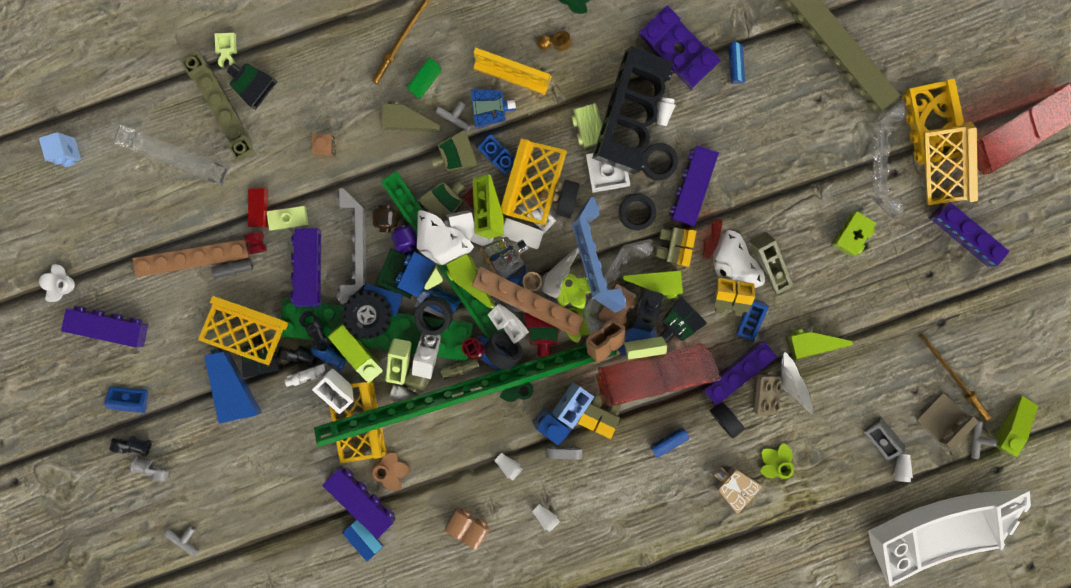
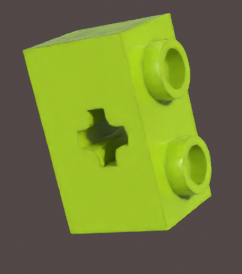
M858 211L851 212L831 245L850 257L860 255L865 248V241L867 238H871L875 232L876 222ZM853 232H856V236H858V238L854 239L855 235L853 234Z

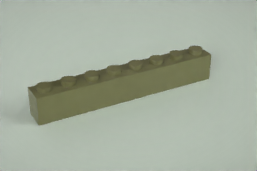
M780 0L781 4L792 12L794 20L803 25L806 34L818 43L817 47L819 50L828 55L830 63L834 67H838L842 72L844 80L853 85L855 93L859 97H863L867 102V107L872 112L878 113L884 110L900 96L821 0Z

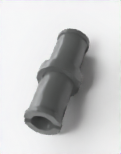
M250 258L238 262L229 261L228 264L212 267L211 271L214 279L228 275L236 276L237 273L253 270V264Z

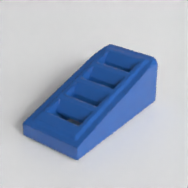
M754 299L749 312L743 313L736 335L754 341L769 306L762 301ZM753 306L761 308L760 311L752 309ZM750 313H752L754 315H757L758 317L754 318L749 315ZM747 320H748V321H751V322L755 323V325L753 326V325L747 324L746 322H747ZM745 327L753 331L749 333L744 331L743 328Z

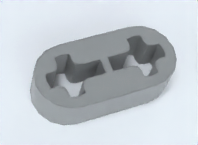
M546 447V458L582 459L583 449L578 447Z

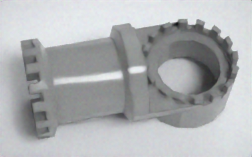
M137 456L132 457V463L129 466L130 473H144L146 476H150V479L157 481L168 480L169 468L165 469V467L154 466V459L143 460L138 459Z

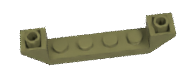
M197 50L181 58L180 61L187 74L195 80L229 141L227 145L236 161L238 162L253 154L254 148L251 138L212 69Z

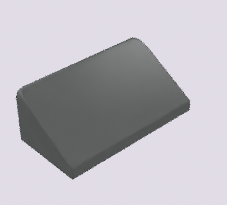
M882 417L864 430V433L887 461L904 453L905 445Z

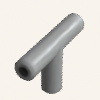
M462 101L458 102L452 114L441 107H437L435 113L465 131H469L471 128L469 123L458 118L465 107V103Z
M979 421L974 427L971 458L979 459L981 444L995 447L998 445L997 439L982 437V421Z
M189 526L181 538L170 530L164 533L166 538L191 556L195 557L199 553V550L187 543L195 532L194 527Z

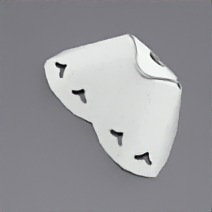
M418 211L417 249L435 263L445 265L470 253L474 248L462 232L455 228L446 227L438 216L426 211ZM431 220L434 224H437L438 226H432ZM450 234H453V236H457V238L452 240ZM462 242H463L464 245L467 246L468 248H466V247L462 248Z
M726 230L718 240L713 254V265L719 278L735 280L736 283L737 281L755 283V288L762 286L765 283L764 271L756 260L749 255L742 236L735 231ZM721 269L726 272V276H722L720 273Z
M578 248L570 252L555 267L545 273L542 279V292L554 298L559 296L563 278L568 276L570 266L579 252Z
M784 352L780 369L782 388L795 398L810 414H814L808 389L794 361Z

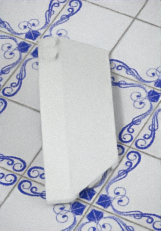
M1028 489L958 496L916 508L869 530L871 547L887 585L890 587L926 568L957 557L995 549L1002 551L1006 545L1004 544L1005 538L1008 534H1013L1020 523L1018 518L1023 511L1027 512L1031 506L1030 491Z

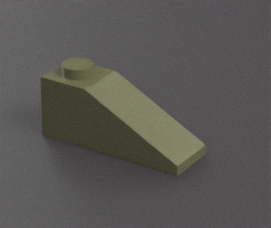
M388 101V104H383L382 128L384 130L442 131L440 125L407 108L398 101Z
M767 232L749 240L753 252L774 292L779 294L792 287V280L776 240Z

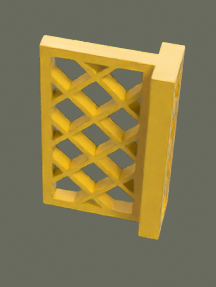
M475 47L473 52L476 61L474 70L546 95L552 78L550 74Z
M970 121L964 122L961 126L924 131L927 205L969 200V202L978 201L976 126ZM961 131V138L956 143L948 139L954 132ZM939 135L942 139L934 147L929 142V136ZM945 141L952 145L946 154L938 150ZM957 148L961 151V156L955 162L949 156ZM935 152L943 156L936 165L930 162V158ZM947 159L953 165L944 172L939 167ZM958 167L962 170V174L955 180L950 174ZM938 170L943 176L935 183L931 180V175ZM946 178H949L953 183L945 190L940 184ZM959 185L962 188V195H952L950 192ZM936 188L944 192L939 198L932 199V193Z
M521 138L501 205L502 214L546 225L567 151ZM534 147L541 149L543 153L536 160L532 156ZM554 152L560 153L559 160L552 164L548 156ZM546 158L549 167L540 171L537 163ZM534 165L538 174L529 179L527 171ZM552 170L554 173L553 180L547 183L543 174ZM540 177L544 185L535 190L531 182ZM529 184L533 192L524 197L521 192L522 188ZM546 188L549 193L548 198L541 202L537 193ZM535 195L539 204L530 209L526 200ZM524 203L527 211L521 215L516 214L517 206ZM539 207L543 210L541 220L535 219L532 213Z
M212 296L210 301L212 306L198 340L269 365L283 329L286 330L288 323ZM216 310L222 311L225 319L215 322L214 315ZM239 317L242 325L233 329L229 320ZM226 322L229 331L221 335L217 326ZM256 323L259 331L250 335L247 326ZM214 328L217 337L211 340L205 339L207 332ZM243 328L247 337L238 341L234 332ZM270 329L275 330L274 338L267 341L264 332ZM231 334L234 343L225 346L222 338ZM261 334L264 343L255 347L252 338ZM249 341L252 349L245 353L242 352L239 344ZM266 346L268 353L264 360L259 358L257 350Z
M373 380L369 383L364 381L351 384L352 388L359 387L360 396L358 399L353 397L355 404L351 410L347 408L343 410L347 413L346 417L355 415L352 412L357 405L363 408L364 412L378 408ZM329 405L332 422L339 420L336 414L337 411ZM382 428L367 432L365 437L360 434L356 435L362 440L357 448L349 443L352 437L336 442L340 463L382 458L387 454ZM364 442L370 446L372 454L366 455L360 451ZM346 446L355 451L352 457L345 458L344 449Z

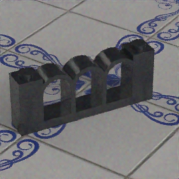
M630 46L625 50L592 159L632 174L639 173L644 169L646 153L642 151L647 148L650 142V134L646 127L653 124L657 118L658 110L654 102L660 99L665 92V82L669 81L673 74V62L634 46ZM631 73L643 77L653 84L654 95L652 98L627 89ZM624 98L644 107L647 113L645 123L619 114ZM616 123L630 128L638 134L639 145L636 149L611 140Z

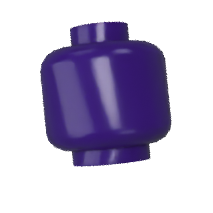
M401 225L394 229L391 238L395 250L404 253V255L414 252L417 247L415 230L408 225Z

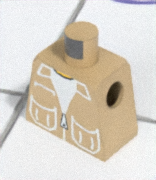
M720 466L713 473L719 480L715 487L737 514L762 488L759 483L734 467L727 472Z

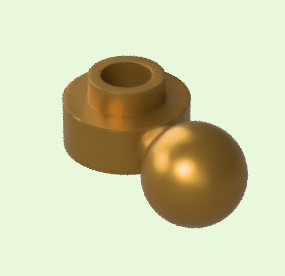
M559 31L552 38L548 35H541L537 39V46L541 50H548L551 46H554L556 50L564 51L572 45L571 36L567 31Z

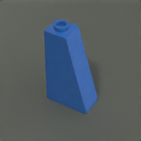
M219 348L210 350L211 354L204 355L218 423L261 414V409L230 352H222V349Z

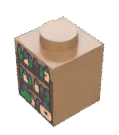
M312 134V154L317 157H336V138L331 134Z

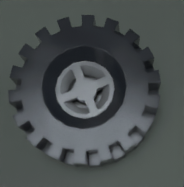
M373 290L357 292L345 302V308L342 310V314H344L342 321L346 324V330L349 329L350 334L356 335L359 339L376 338L387 331L392 323V305L379 292H374Z

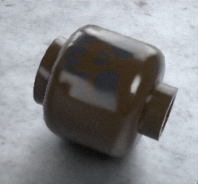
M378 205V208L373 210V226L379 228V232H391L392 228L397 227L398 211L393 208V205Z

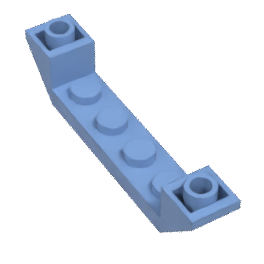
M591 197L583 204L572 223V228L592 297L613 312H619L626 307V298L621 288L607 291V282L603 278L601 262L597 257L596 244L592 240L591 227L588 223L599 216V206L595 201V197Z

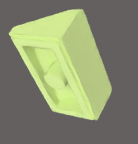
M436 263L424 285L425 290L443 282L442 272Z
M662 336L624 342L628 360L666 354L667 345Z

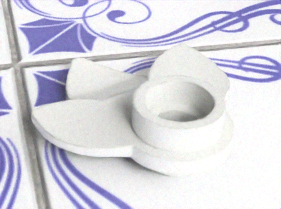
M57 264L52 265L51 273H45L39 278L40 286L47 290L45 300L48 302L59 301L63 294L70 293L75 286L73 279L66 276L65 269Z

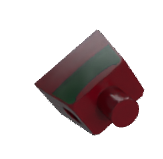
M525 313L530 346H538L539 357L550 356L549 346L557 345L559 328Z

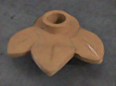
M388 453L383 456L380 463L373 467L372 476L376 481L382 482L386 489L398 491L402 489L400 478L409 473L410 467L403 462H397V453ZM384 469L385 474L380 475L378 470Z

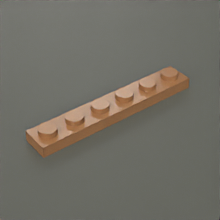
M244 239L132 258L135 277L251 258L247 252L248 243Z
M482 267L478 269L471 285L573 336H577L580 331L584 317Z

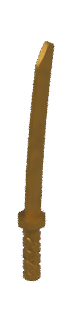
M422 0L389 53L383 54L382 64L371 80L374 84H379L389 64L394 62V55L430 0Z
M920 334L919 337L966 394L965 400L971 401V404L974 405L985 421L989 420L991 415L979 402L978 394L967 389L923 334Z

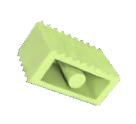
M596 103L574 109V115H571L573 126H577L579 133L576 134L579 145L583 144L584 149L597 144L602 127Z
M396 338L392 340L387 354L385 379L387 382L404 384L410 363L412 344L410 341Z

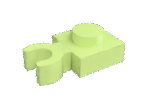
M214 33L215 53L221 54L218 59L219 66L224 68L225 60H229V66L235 64L231 54H237L236 34Z

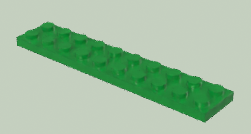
M283 298L281 320L287 322L288 326L286 330L283 329L281 336L312 340L299 322L303 312L311 311L319 317L324 327L323 332L326 338H328V335L342 323L346 326L345 322L342 321V318H344L342 310H344L345 306L321 303V307L297 308L291 303L290 298ZM398 313L397 316H392V323L382 335L367 340L364 338L359 339L366 348L388 351L392 340L395 338L410 341L412 343L411 354H415L422 332L415 324L414 315ZM313 316L306 318V325H310L313 322ZM423 316L424 321L432 327L440 326L444 322V319ZM452 320L450 326L443 333L438 334L441 335L437 357L467 361L469 357L462 352V344L466 339L471 338L473 323Z

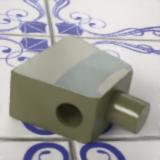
M465 130L440 143L438 147L441 154L430 157L434 168L445 165L448 172L478 167Z
M458 180L450 188L442 182L418 200L431 214L438 216L444 223L447 220L446 215L456 213L462 206L463 201L458 195L466 188Z

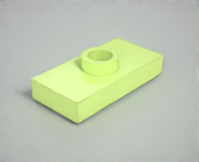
M306 206L267 211L269 231L308 225Z

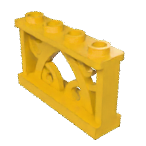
M955 79L909 88L903 91L902 102L906 106V121L910 125V140L914 144V159L918 166L925 165L924 131L929 130L924 124L932 109L940 117L947 118L948 123L942 128L961 126L964 123ZM941 88L942 93L933 98L929 90ZM919 93L924 94L929 99V103L925 99H919L922 104L918 106L915 96ZM942 105L945 107V112L939 109ZM961 131L954 132L948 139L956 143L961 138ZM937 135L929 136V142L934 147L942 139ZM945 141L938 150L943 153L944 147L951 148L952 145ZM956 148L949 158H959L961 151ZM936 153V155L930 158V162H938L943 156Z

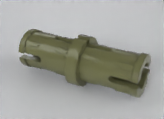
M471 358L467 361H458L452 366L442 368L440 372L443 380L458 375L463 376L464 373L479 369L480 365L478 359Z

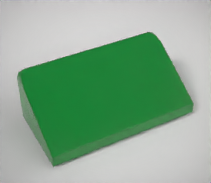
M429 57L407 85L408 91L418 99H421L441 73L442 68Z

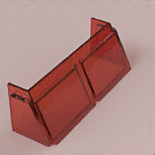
M1071 82L1055 88V93L981 139H978L977 169L979 172L982 171L984 175L993 173L1070 125Z
M702 343L666 352V354L639 358L605 367L599 366L597 367L599 373H596L602 404L607 406L619 405L721 380L710 348H706L705 344Z

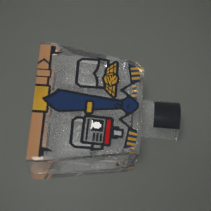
M503 237L479 248L492 272L504 279L509 278L523 266L524 262L519 255L529 249L523 239L513 245L508 237Z

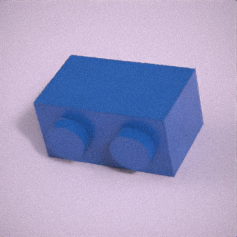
M412 252V255L408 254L403 263L406 266L403 273L399 272L395 282L398 283L396 287L419 297L435 262L415 252Z

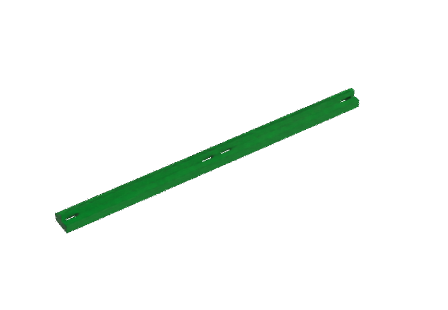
M583 344L547 357L515 365L511 369L495 371L314 427L316 443L318 447L586 365L595 362V360L588 354L587 344ZM617 350L611 351L608 357L617 355ZM482 386L481 389L471 391V389H475ZM462 392L464 393V394H462V395H458V396L452 397V395H455V394H458V393H462ZM329 433L332 434V435H329V436H326V437H322V438H321L322 435L329 434Z

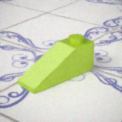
M486 174L473 178L475 234L487 239L503 236V214L491 175Z
M465 254L446 264L449 269L446 272L451 281L454 280V282L491 309L496 307L489 294L471 286L478 269L470 255Z
M681 271L622 276V280L650 291L662 293L667 296V299L678 298V294H683Z
M343 323L328 335L332 343L368 383L383 372L381 362L355 335L350 334L349 329L346 330Z
M803 329L794 330L791 335H787L791 355L795 359L853 345V342L849 340L803 331Z
M1020 395L994 439L998 440V445L996 446L998 449L1006 454L1018 457L1028 441L1038 405Z

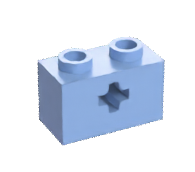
M58 132L39 138L45 161L69 167L75 165L76 161L81 160L75 138Z
M572 382L551 414L573 429L594 396Z

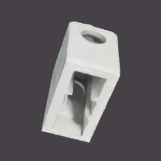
M334 369L328 371L312 388V391L339 414L353 402L351 384Z

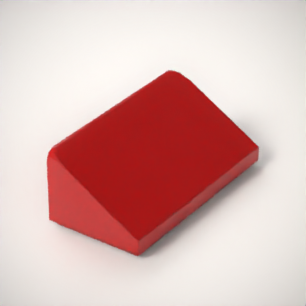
M248 189V227H268V189Z

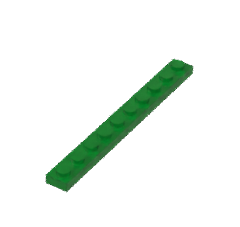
M396 171L382 180L381 183L417 235L418 211L424 210ZM437 264L486 338L489 340L494 333L502 332L504 329L497 330L488 316L492 310L459 286L454 280L451 281L446 272L449 270L446 264Z

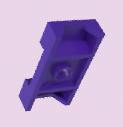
M667 5L639 32L638 36L659 57L673 62V72L692 90L721 60L682 24L681 18ZM681 44L684 47V52L676 53L674 45Z

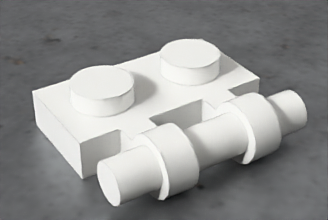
M324 363L287 376L285 384L287 387L291 385L297 386L307 382L308 379L314 380L325 375L324 372L329 370L328 364Z

